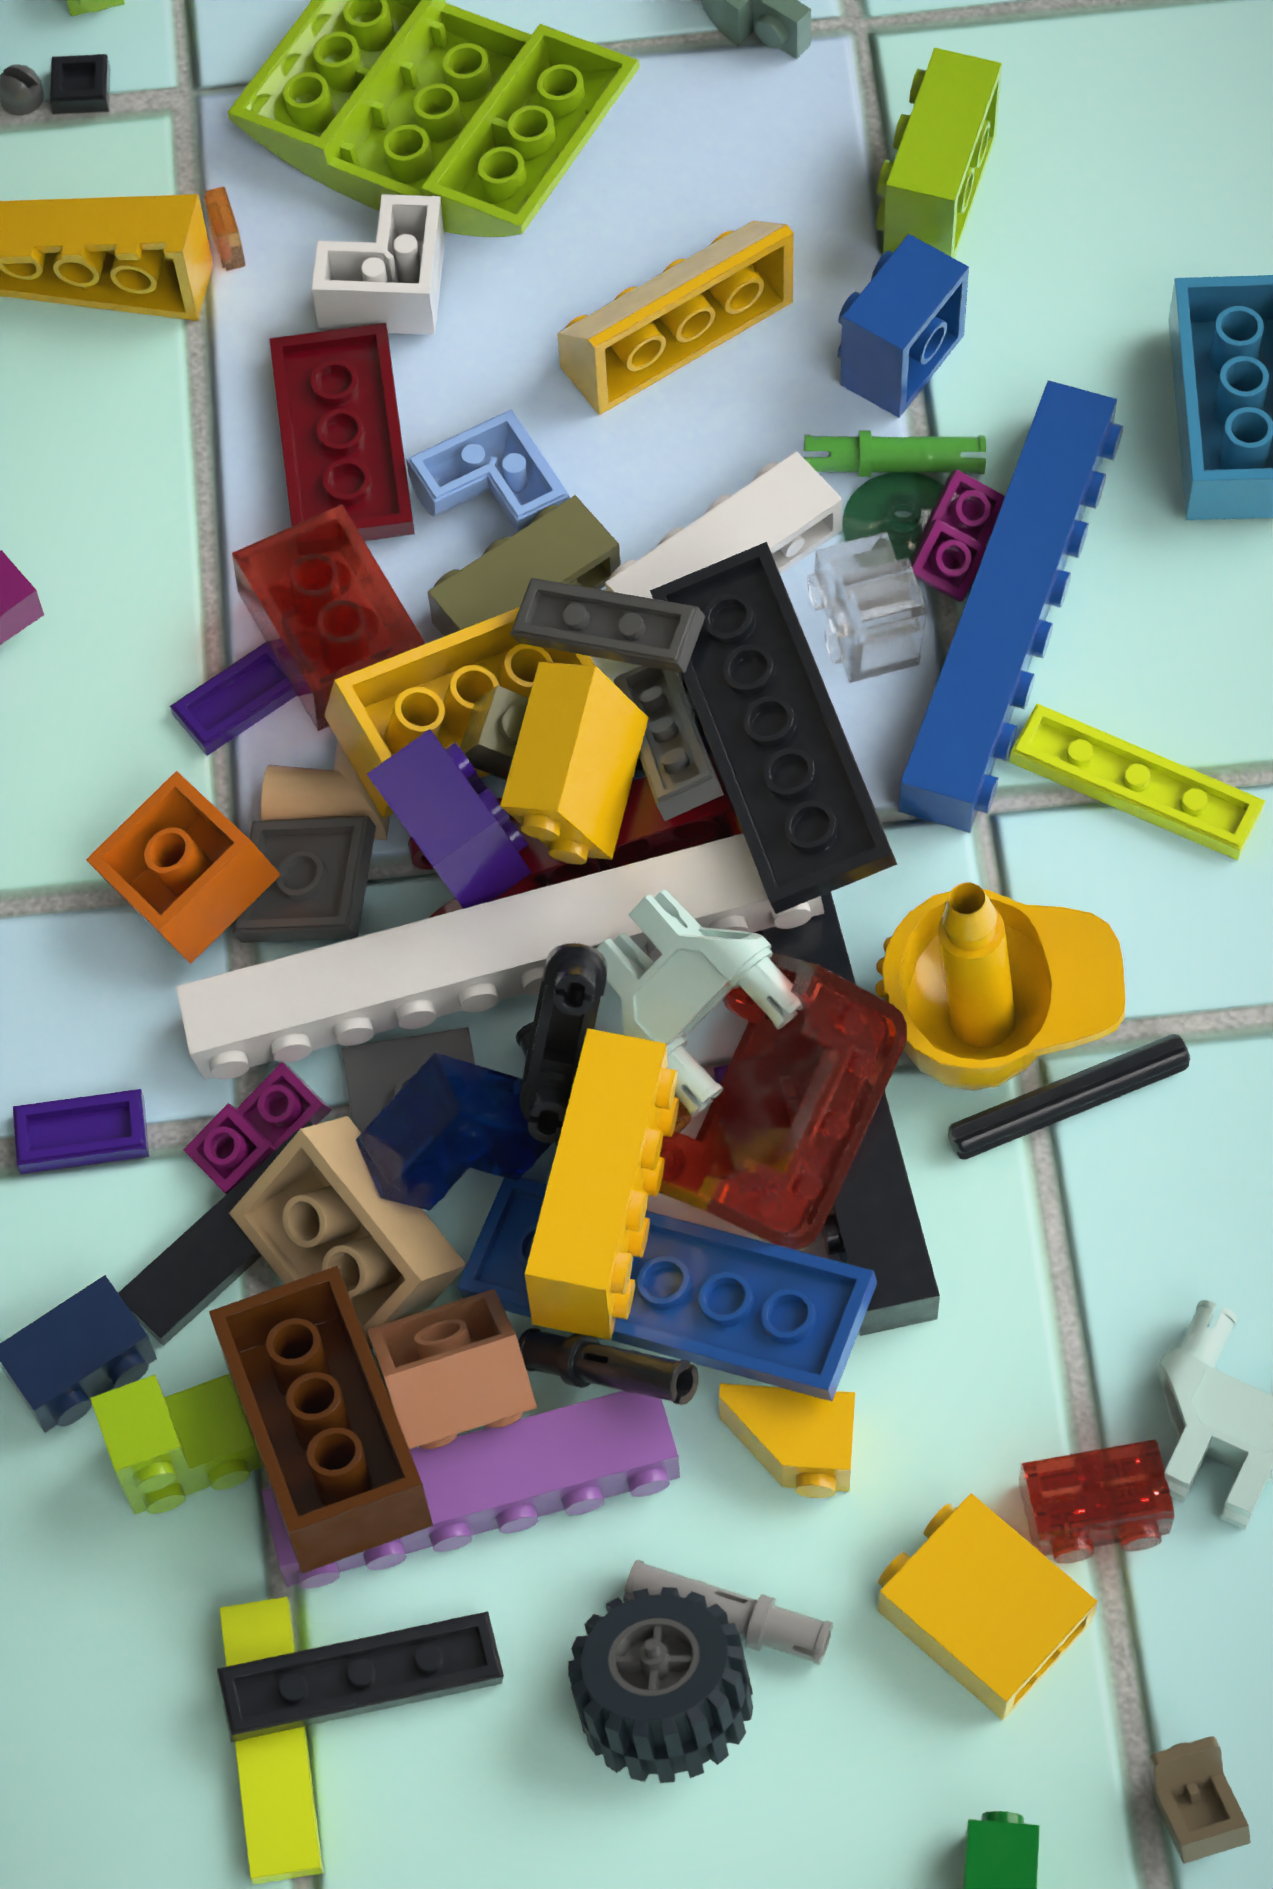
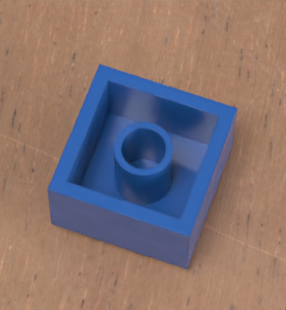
M910 234L906 236L894 252L886 251L878 260L869 284L861 294L856 291L847 298L840 311L838 323L842 325V334L837 353L838 358L841 359L840 385L900 418L964 337L969 266Z

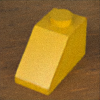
M720 1383V1420L781 1487L795 1488L797 1494L809 1498H829L834 1496L836 1491L850 1492L856 1392L836 1391L831 1402L781 1387Z

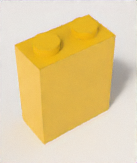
M539 662L500 807L521 824L520 829L523 833L540 840L549 848V855L559 861L580 865L586 863L587 857L612 860L649 717L597 666Z
M970 1493L957 1508L947 1503L935 1514L923 1532V1535L928 1540L912 1557L902 1552L883 1571L877 1582L882 1587L879 1591L878 1612L1001 1720H1004L1093 1622L1098 1601Z

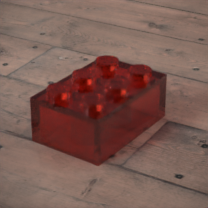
M343 505L232 553L238 594L285 672L317 731L330 726L324 715L335 679L425 644Z

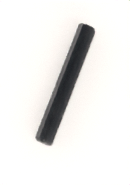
M1171 1034L952 1123L948 1127L950 1144L959 1159H969L1186 1070L1191 1060L1188 1048L1178 1034Z

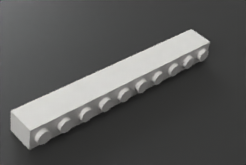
M739 834L176 986L188 1051L193 1062L204 1079L213 1077L217 1079H232L245 1074L250 1067L272 1061L283 1063L295 1062L306 1058L313 1050L336 1044L343 1046L359 1045L367 1042L374 1034L399 1027L404 1029L422 1028L433 1023L436 1017L462 1010L470 1013L482 1012L494 1007L500 1000L522 994L539 996L547 956L552 949L563 944L578 943L596 949L604 940L610 938L614 941L620 934L626 933L653 962H656L662 953L628 914L645 896L652 895L654 898L663 890H667L702 927L752 933L775 926L781 929L801 926L808 922L812 916L824 914L821 896L775 914L744 834Z

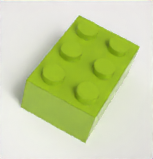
M934 47L927 69L917 68L909 96V103L914 104L911 115L901 114L899 117L893 141V148L898 149L894 161L887 159L884 161L877 185V194L883 196L876 219V230L884 232L883 254L888 250L894 252L906 236L910 234L955 259L996 138L1002 71L1001 62Z

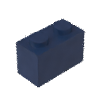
M106 1275L0 1343V1367L45 1433L57 1425L64 1427L75 1423L91 1409V1397L108 1392L114 1387L119 1388L138 1381L147 1372L149 1364L157 1359L147 1333Z

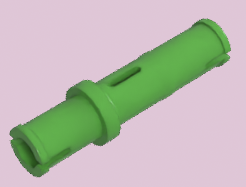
M859 430L858 436L804 435L803 451H827L829 453L828 457H803L817 472H857L858 477H871V473H951L958 469L963 473L985 474L986 458L961 457L962 452H986L985 435H979L978 437L872 436L871 430Z

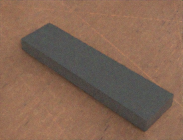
M641 665L613 679L615 685L649 717L639 756L655 803L664 821L724 795L679 673Z

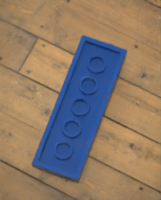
M505 1174L467 1262V1266L457 1285L462 1299L495 1289L505 1311L531 1318L525 1271L548 1184ZM646 1210L645 1217L650 1218L649 1234L643 1257L633 1256L630 1279L635 1280V1290L630 1314L627 1320L616 1318L611 1340L832 1402L878 1283L874 1271Z

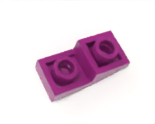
M958 469L952 471L926 523L907 574L958 602L964 601L978 572L987 547L986 543L993 531L1005 496Z
M281 1062L238 1108L228 1103L183 1150L227 1194L294 1132L300 1130L309 1122L314 1125L318 1124L332 1109L290 1066Z

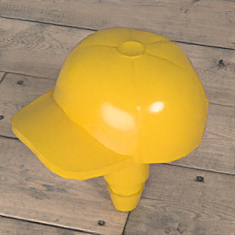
M971 882L958 884L949 892L933 895L914 908V910L909 911L896 927L893 935L884 941L885 957L879 959L876 964L877 972L883 976V979L877 982L875 992L886 1001L882 1006L881 1014L884 1019L892 1021L887 1028L889 1038L900 1042L905 1054L922 1073L949 1088L975 1091L999 1087L1019 1075L1022 1071H1026L1040 1055L1074 1048L1099 1040L1116 1031L1125 1018L1126 995L1120 941L1109 923L1090 912L1066 907L1026 905L990 890L982 889L979 885Z

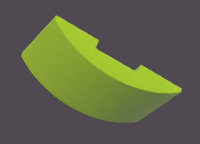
M311 0L227 113L230 121L277 157L328 188L377 211H380L382 194L440 196L445 232L475 237H508L522 235L639 70L640 65L638 59L546 25L539 24L531 35L448 4L446 0Z

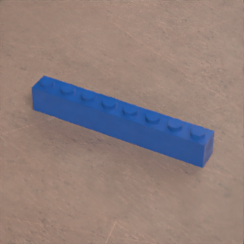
M1050 380L1047 381L902 776L898 812L968 833L971 832L978 811L986 814L989 813L999 780L998 777L991 776L996 759L1007 761L1017 731V725L1010 724L1009 722L1015 707L1024 710L1027 707L1035 681V674L1028 672L1033 656L1043 659L1046 654L1053 630V623L1046 621L1050 607H1062L1071 579V572L1064 571L1069 556L1080 557L1086 540L1089 523L1081 521L1086 507L1096 509L1101 499L1106 480V474L1099 472L1103 458L1114 460L1123 433V425L1114 423L1117 406L1116 398Z

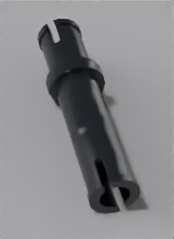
M537 1328L527 1329L518 1340L526 1371H538L560 1376L563 1382L570 1386L584 1388L590 1384H596L628 1393H637L672 1401L678 1405L687 1404L692 1400L697 1391L699 1375L696 1366L690 1364V1361H678L635 1350L600 1344L596 1337L575 1333L566 1337L543 1332Z

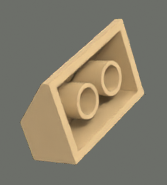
M348 1116L300 1129L229 1213L284 1284L338 1266L370 1350L372 1345L367 1329L423 1312L431 1306L467 1266Z

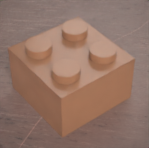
M495 1289L367 1329L383 1384L409 1449L416 1447L422 1449L439 1448L454 1441L459 1433L481 1426L487 1428L504 1427L519 1420L524 1412L537 1408L516 1333Z

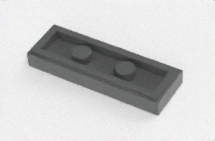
M531 578L510 634L521 644L685 673L705 615L697 606Z

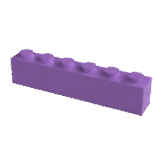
M625 1391L525 1417L504 1427L486 1428L460 1435L451 1443L439 1448L422 1449L417 1447L409 1449L424 1487L433 1526L301 1574L271 1488L261 1490L279 1566L287 1587L300 1584L301 1588L313 1589L335 1582L339 1579L340 1572L366 1565V1568L369 1570L391 1568L402 1563L406 1559V1554L432 1547L436 1552H446L461 1548L472 1541L473 1535L494 1529H499V1532L504 1534L520 1532L537 1524L539 1521L538 1517L564 1510L567 1515L585 1514L601 1507L604 1504V1499L627 1492H630L633 1497L653 1495L666 1489L670 1485V1480L680 1478L678 1452L662 1399Z

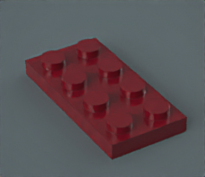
M381 323L269 338L295 550L415 534L387 324Z

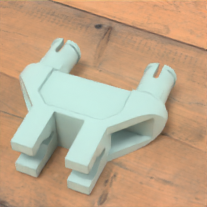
M663 890L654 898L652 895L645 896L628 914L662 953L655 963L626 933L620 934L614 941L610 938L604 940L596 950L603 954L607 961L608 983L621 997L624 1035L667 1043L668 1069L678 1071L675 1096L687 1108L688 1113L694 1117L713 1102L710 1099L711 1097L713 1099L718 1097L724 1088L720 1083H716L685 1049L688 1042L685 1038L732 989L741 987L774 1022L773 1025L780 1029L798 1015L796 1010H802L809 1003V999L806 995H802L770 960L773 954L770 950L771 944L762 935L745 931L702 927L667 890Z
M1200 1300L1179 1348H1173L1169 1352H1165L1159 1362L1158 1369L1162 1390L1179 1439L1163 1474L1164 1479L1159 1490L1184 1502L1205 1457L1207 1456L1239 1471L1225 1502V1508L1220 1519L1246 1530L1266 1485L1273 1482V1395L1223 1373L1216 1368L1215 1365L1232 1329L1238 1323V1317L1233 1311L1223 1306L1214 1327L1209 1329L1208 1327L1214 1317L1217 1303L1209 1300Z

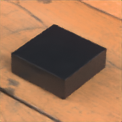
M108 54L51 57L50 105L53 114L109 112L111 66Z

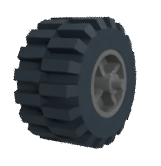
M662 1587L660 1595H649L648 1588L633 1591L635 1599L623 1603L618 1597L606 1604L608 1613L605 1616L601 1617L593 1614L584 1624L587 1636H576L571 1650L574 1660L568 1661V1676L583 1733L586 1734L588 1745L596 1756L603 1754L607 1767L618 1773L627 1766L630 1779L645 1782L649 1774H657L660 1783L675 1782L676 1773L688 1771L689 1777L693 1778L704 1773L702 1764L711 1760L719 1765L729 1756L727 1743L739 1745L746 1734L744 1721H749L752 1718L753 1703L751 1695L753 1691L740 1634L735 1623L728 1622L726 1611L717 1603L707 1608L705 1596L691 1591L683 1598L679 1596L678 1588Z

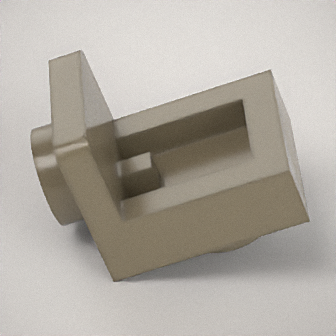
M1214 1736L1193 1742L1179 1743L1150 1756L1149 1762L1154 1802L1183 1864L1251 1843L1249 1824L1223 1772L1222 1752Z

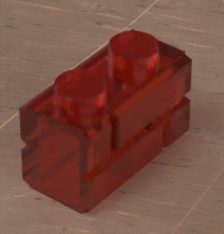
M1156 1439L1021 1463L1018 1480L1025 1516L1028 1521L1032 1545L1045 1556L1053 1555L1055 1563L1068 1564L1079 1562L1093 1556L1095 1553L1094 1547L1120 1543L1121 1549L1127 1552L1149 1549L1162 1542L1161 1535L1170 1534L1175 1518L1174 1507L1168 1483L1165 1479L1164 1466Z

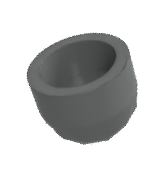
M14 64L6 67L0 75L1 107L13 115H27L36 111L44 100V91L39 76L27 65Z

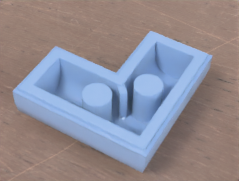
M512 409L406 459L412 486L423 507L431 516L440 514L490 490L519 532L530 525L542 510L552 505L559 506L570 498V495Z

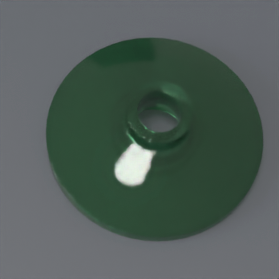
M885 473L863 483L851 495L843 513V536L852 555L862 565L876 573L896 578L913 577L907 574L912 558L944 485L931 477L919 473ZM907 511L912 513V515L899 517L894 512Z

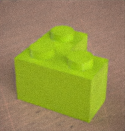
M154 1374L90 1398L113 1468L135 1515L146 1510L150 1514L170 1511L184 1503L186 1496L208 1487H212L214 1490H223L237 1486L249 1478L251 1471L262 1468L229 1374L166 1397Z

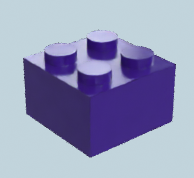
M429 729L367 773V776L463 909L493 901L532 873L518 853L528 846L527 842L510 820L511 818L507 812L500 807L498 799L479 778L476 770L456 742L444 749Z

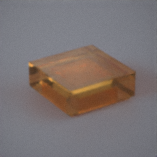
M225 186L205 191L206 195L203 198L209 226L222 268L225 267L226 271L246 266L239 230Z

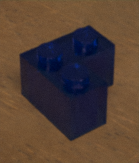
M434 1052L356 1139L380 1197L430 1211L445 1197L447 1192L469 1168L518 1181L526 1171L533 1167L537 1159L552 1144L540 1142L529 1133L528 1121L523 1116L519 1104L522 1078Z

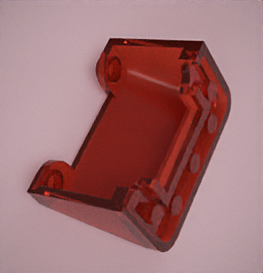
M773 952L770 960L793 984L791 992L799 998L803 1009L800 1011L797 1009L798 1015L784 1027L777 1029L773 1025L774 1022L741 987L732 989L722 999L728 1010L748 1021V1024L720 1083L724 1089L718 1097L713 1099L696 1138L693 1139L675 1131L672 1137L663 1136L660 1157L665 1158L658 1195L768 1243L798 1250L805 1248L815 1241L825 1224L904 1049L907 1039V1023L902 1012L893 1004L824 967Z

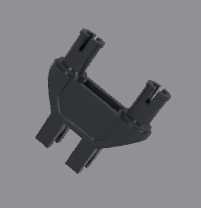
M563 944L550 951L546 959L522 1076L519 1104L523 1116L528 1121L530 1135L543 1143H553L560 1138L587 1028L594 1029L601 996H604L607 980V961L598 950L584 944Z

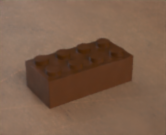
M338 1266L209 1311L224 1361L301 1574L433 1526L421 1478Z

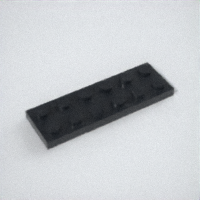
M764 542L650 590L653 599L697 606L705 615L686 672L682 673V676L775 914L897 865L768 543Z

